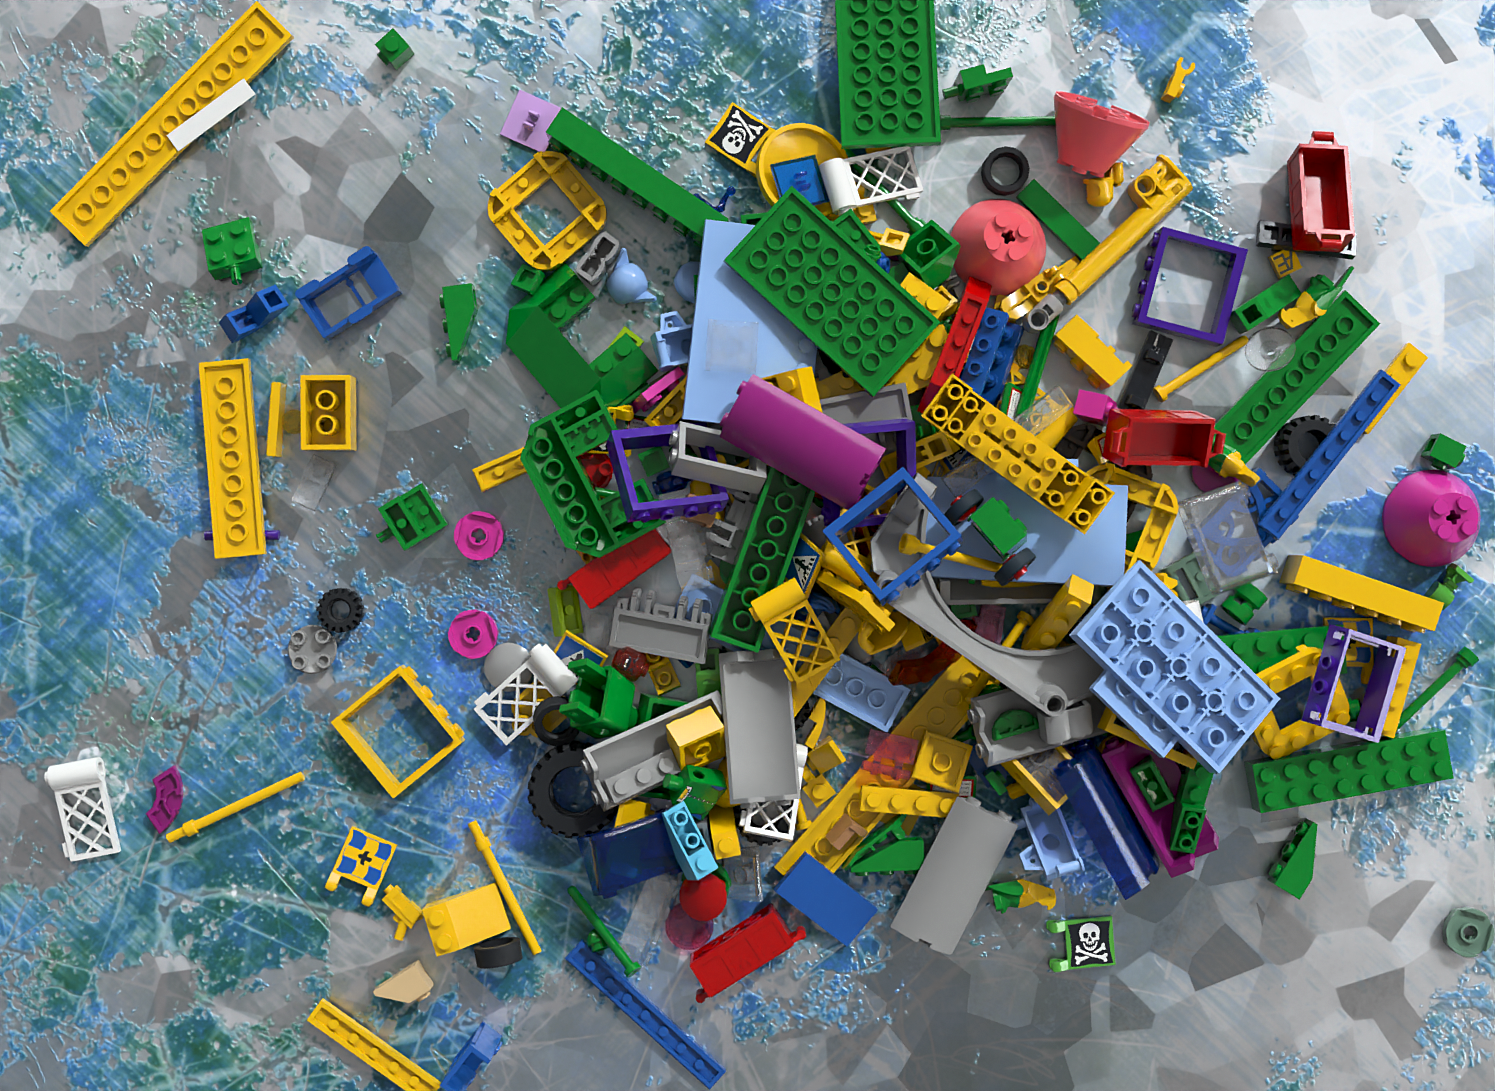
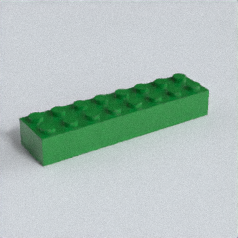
M563 107L546 130L548 142L555 152L566 153L572 158V163L581 169L587 167L592 172L591 175L600 182L608 181L613 186L612 189L621 196L629 195L637 207L645 210L646 207L654 213L652 215L663 224L666 221L674 226L673 230L683 237L688 235L693 238V243L700 249L702 248L704 222L706 219L729 222L727 217Z
M769 465L766 470V480L754 503L709 633L713 638L757 653L759 652L766 629L761 620L755 622L749 611V608L752 607L751 601L783 584L815 495V491Z
M1435 727L1395 734L1394 738L1382 736L1379 743L1365 739L1293 752L1277 760L1265 757L1244 761L1252 809L1259 813L1454 779L1446 731Z

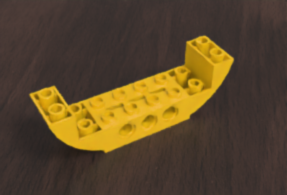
M951 374L921 416L1021 491L1085 534L1115 492L1096 478L1087 475L975 393L969 385L954 374Z

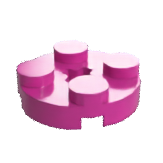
M475 511L465 515L458 521L454 530V541L465 557L472 560H485L493 557L501 549L504 541V531L501 522L492 514ZM480 528L483 530L482 532L486 535V538L481 539L480 543H477L476 538L472 537L473 532H478Z
M476 609L467 610L454 618L448 631V639L453 650L462 656L470 659L481 658L490 653L496 646L498 627L495 620L487 612ZM471 627L480 631L477 641L467 637Z

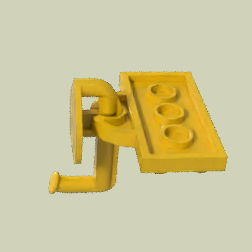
M825 568L819 571L815 582L830 597L835 599L838 604L849 609L863 621L857 639L860 647L868 655L876 654L897 645L907 633L910 623L905 617L894 612V607L888 603L882 606L878 602L876 605L873 602L875 597L867 590L863 589L861 591L852 582L848 584L839 575L835 577Z

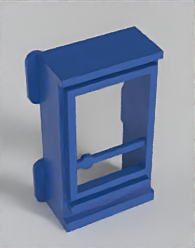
M365 246L350 255L347 259L348 264L320 282L314 279L295 292V296L321 336L327 341H330L334 336L367 317L390 300L403 294L377 253L369 246ZM358 271L361 272L377 297L368 304H365L354 287V282L349 279L350 276ZM346 280V285L352 289L363 307L331 327L314 299Z
M482 1021L453 1059L440 1086L446 1091H467L466 1089L474 1080L477 1074L475 1071L483 1061L488 1064L493 1055L495 1056L501 1048L503 1042L500 1039L502 1035Z

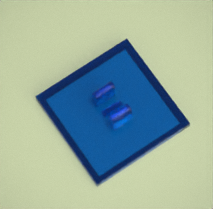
M816 155L770 165L780 198L793 186L813 206L829 202Z

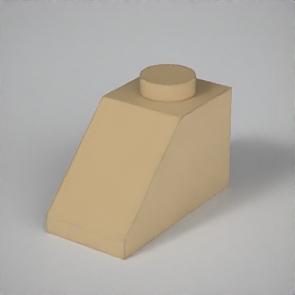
M417 960L379 984L373 993L378 997L405 1003H411L415 999L420 1002L431 994L430 990L434 983L420 961Z

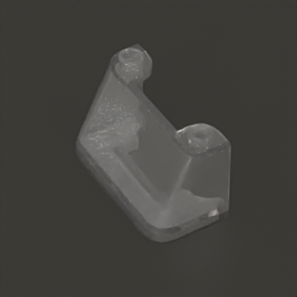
M1237 481L1178 502V512L1206 584L1213 595L1226 593L1278 573L1276 567H1279L1277 558L1274 553L1269 554L1264 549L1247 506L1251 493L1247 484H1242V481Z

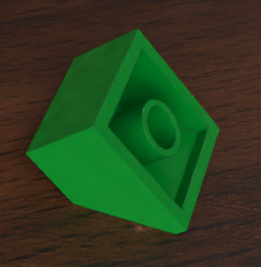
M930 220L909 237L903 253L896 256L900 263H904L908 272L934 290L949 278L961 246L937 223Z

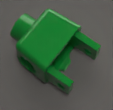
M588 658L568 663V669L579 676L578 684L573 691H570L569 703L560 705L559 712L571 719V727L593 738L601 739L616 736L635 726L639 718V711L633 706L635 693L633 682L612 666L601 667Z

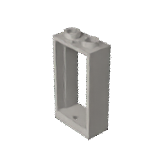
M680 421L676 431L672 430L669 439V445H672V449L668 458V463L672 464L671 475L759 494L766 480V463L720 438V430ZM685 444L702 448L711 446L714 447L715 451L749 458V469L685 455Z

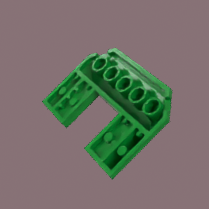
M566 263L542 281L534 296L527 294L509 310L506 345L560 408L596 389L608 407H617L658 372V369L627 333L588 365L560 330L592 304L596 298Z
M596 389L531 424L520 460L565 547L601 558L666 523V520L653 519L645 523L641 521L627 523L619 491L601 500L579 457L606 443L610 432L619 429L611 416V411ZM644 478L633 483L638 503L655 501Z

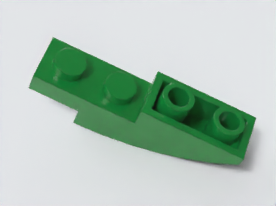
M1198 761L1194 769L1187 767L1186 772L1182 771L1173 809L1170 850L1194 854L1207 811L1204 805L1214 774L1209 773Z

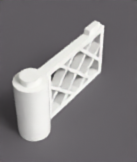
M897 147L846 159L834 158L819 165L834 214H839V216L850 208L853 211L857 207L902 197L905 198V201L918 199L920 193L924 191L910 147ZM904 153L907 162L904 168L893 161L895 155ZM874 159H879L887 164L883 172L870 166ZM856 163L864 168L861 177L851 172V164ZM889 166L901 173L897 182L885 175ZM867 171L879 177L875 187L863 180ZM904 175L912 179L915 188L908 189L900 184ZM882 180L894 187L891 193L886 194L878 189ZM860 185L872 192L869 198L860 200L857 191Z
M537 644L528 653L531 657L490 695L485 692L474 702L477 705L474 708L475 712L506 746L533 722L536 706L540 704V702H537V688L547 689L553 697H561L578 682L577 677L547 644L544 646ZM526 668L533 673L534 684H520L521 672ZM517 677L516 683H510ZM538 680H539L543 685H537ZM506 686L516 687V701L502 700L503 689ZM520 687L533 688V702L520 701ZM499 693L498 699H493ZM487 703H498V717L488 716L482 708ZM502 704H515V718L502 717ZM519 705H533L532 716L529 719L519 718ZM501 721L515 722L514 733L509 737L501 730ZM519 722H525L518 728Z
M796 743L801 789L808 747ZM799 799L791 800L792 807L786 811L781 806H776V801H768L761 807L756 802L755 811L752 812L753 808L741 811L739 826L744 827L743 832L792 842ZM771 803L774 804L781 814L772 821L762 810ZM759 812L767 824L762 828L751 827V817ZM783 817L789 825L788 834L778 832L773 823Z
M101 757L50 766L48 771L45 772L46 785L50 786L55 793L66 842L62 843L65 858L70 857L71 862L121 851L105 783V765ZM99 787L101 798L98 803L86 797L89 789ZM72 793L79 798L73 808L64 802L63 794ZM82 801L94 808L88 817L76 810ZM97 810L106 816V822L103 827L91 820ZM72 815L84 821L79 831L70 827L69 820ZM87 824L100 831L94 841L81 834ZM102 833L111 838L113 847L105 849L97 844ZM78 838L90 845L85 853H76L74 844Z

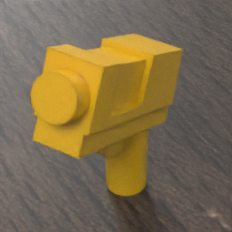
M390 884L384 890L387 895L382 901L395 913L393 920L398 923L394 938L403 941L407 927L412 929L418 920L424 918L422 910L401 892L402 889L398 885L393 887Z

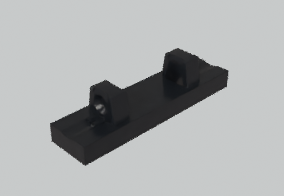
M1260 220L1257 223V247L1271 248L1272 251L1279 252L1285 250L1314 254L1322 258L1336 257L1353 260L1356 256L1357 233H1355L1354 238L1342 252L1293 250L1291 224ZM1286 234V241H1282L1283 237Z
M1152 330L1148 332L1118 404L1119 409H1145L1173 339ZM1146 359L1154 360L1157 363L1153 364L1149 361H1146Z

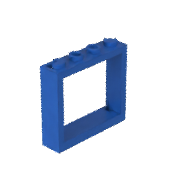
M904 467L900 468L822 530L826 539L882 606L886 603L890 604L893 600L896 601L901 596L900 592L907 586L908 588L915 586L921 580L920 576L927 570L929 572L934 571L941 564L940 560L947 554L949 556L954 555L956 550L961 547L960 544L963 543L962 535ZM907 485L949 534V537L881 590L839 538Z

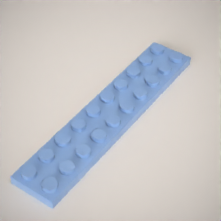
M693 573L681 596L688 597L686 619L691 620L693 604L696 598L703 599L702 612L713 614V622L724 589ZM678 600V602H677V604H676V606H675L676 609H675V616H674V618L677 617V611H678V606H679V600ZM778 621L770 627L773 632L783 634L787 623ZM791 625L788 635L800 638L802 631ZM767 631L759 651L777 649ZM806 634V640L817 641V638ZM709 636L711 640L734 652L751 651ZM786 640L784 649H788L789 653L795 654L798 643ZM803 644L799 655L808 657L815 646ZM842 653L839 657L841 660L832 666L813 694L888 732L911 689ZM797 661L795 667L796 672L804 663V661Z

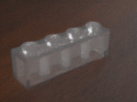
M688 488L659 495V500L685 498L689 493ZM681 516L666 520L665 525L680 590L683 594L711 587L710 581L714 580L712 567H706L704 557L709 556L706 542H701L699 533L703 532L702 525L680 519Z
M651 867L619 941L620 946L632 962H638L641 967H647L652 953L648 952L652 943L657 944L662 932L658 930L661 921H667L671 911L668 904L671 898L676 899L681 888L677 884L679 877L656 867ZM613 955L612 961L622 965L618 958Z

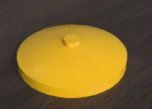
M806 123L789 124L776 130L762 145L756 161L757 182L766 201L773 207L782 197L773 168L812 159L825 200L811 204L827 217L833 211L819 165L834 158L846 159L848 156L845 150L841 149V144L826 130Z

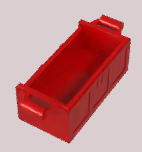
M1313 131L1309 144L1299 143L1287 161L1293 250L1342 252L1355 236L1348 146L1339 145L1334 137V132ZM1314 141L1332 142V144H1315Z
M1110 409L1102 457L1121 467H1126L1127 465H1193L1208 467L1209 458L1223 454L1226 434L1214 429L1215 418L1197 411ZM1216 434L1213 452H1211L1213 437Z
M656 528L601 558H594L566 580L559 581L557 587L560 590H565L572 583L590 609H594L663 560L673 550Z
M770 903L692 952L690 955V968L703 989L696 991V1001L703 1003L706 998H712L793 947L795 942L806 937L805 928L798 926L795 931L791 932L774 904Z

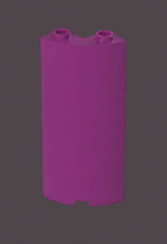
M754 374L748 382L743 381L736 392L739 396L730 413L727 412L720 422V426L723 427L720 438L847 510L858 503L869 479L881 463L886 448Z
M1118 736L1105 742L1106 747L1102 752V757L1171 878L1194 870L1195 858L1218 850L1219 837L1207 815H1205L1194 854L1170 850V832L1175 801L1152 811L1129 770L1151 754L1173 792L1174 798H1176L1182 773L1177 762L1166 757L1159 758L1153 751Z

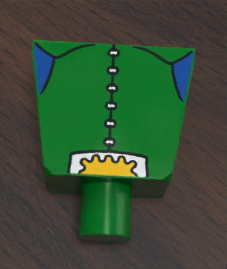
M686 765L678 776L668 773L663 779V787L669 789L673 806L684 801L691 816L701 821L727 789L722 771L693 765Z

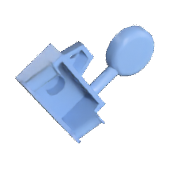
M690 261L683 264L676 272L674 278L678 294L684 300L695 303L693 275L699 274L700 262ZM677 311L661 314L660 331L655 332L650 337L659 364L658 368L661 372L674 370L678 366L680 368L688 367L693 324L686 325Z
M1030 797L1029 806L1021 808L1022 818L1012 821L1018 825L1016 830L1026 828L1032 844L1019 854L1023 869L1042 871L1046 881L1079 870L1085 871L1083 861L1079 857L1060 807L1048 816L1034 799Z

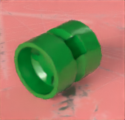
M1242 579L1234 588L1235 594L1233 596L1228 595L1220 607L1235 621L1246 626L1254 616V609L1259 610L1268 598L1253 584Z

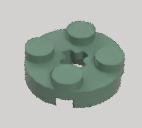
M1472 907L1454 908L1450 911L1443 924V942L1453 952L1463 957L1478 956L1477 954H1480L1482 951L1486 952L1491 947L1494 941L1495 930L1488 919L1489 917L1482 911ZM1470 926L1474 933L1465 938L1463 931Z

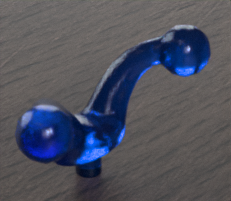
M733 186L728 187L716 206H713L698 193L693 195L720 213L725 211L727 199L736 193V189Z

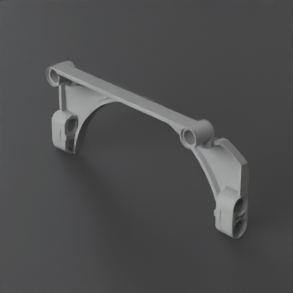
M916 473L912 478L932 500L938 487L919 473ZM907 485L870 540L872 571L880 575L876 581L880 589L885 583L895 580L926 555L920 552L912 555L899 552V541L904 533L915 535L921 543H925L926 524L929 511ZM928 570L920 576L921 580L912 588L907 586L900 592L901 596L889 604L1052 717L1062 715L1066 706L1069 707L1078 701L1092 696L1094 693L1089 688L1104 671L1076 642L1054 649L1022 650L1002 646L982 638L966 627L950 611L942 600ZM1051 698H1056V706L1053 709H1048V701Z

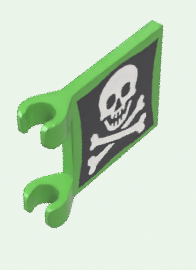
M1111 915L1046 921V929L1051 933L1064 931L1066 959L1049 960V968L1054 972L1116 965Z

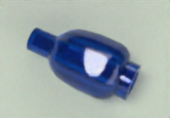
M670 470L659 474L656 477V481L651 483L656 496L662 495L666 497L684 490L688 482L693 479L671 475Z

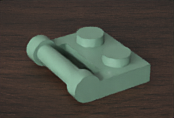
M1197 549L1160 569L1162 573L1168 574V577L1178 580V585L1173 589L1177 592L1178 598L1181 601H1187L1190 598L1175 573L1180 568L1196 595V598L1192 600H1199L1200 605L1224 592L1201 549Z

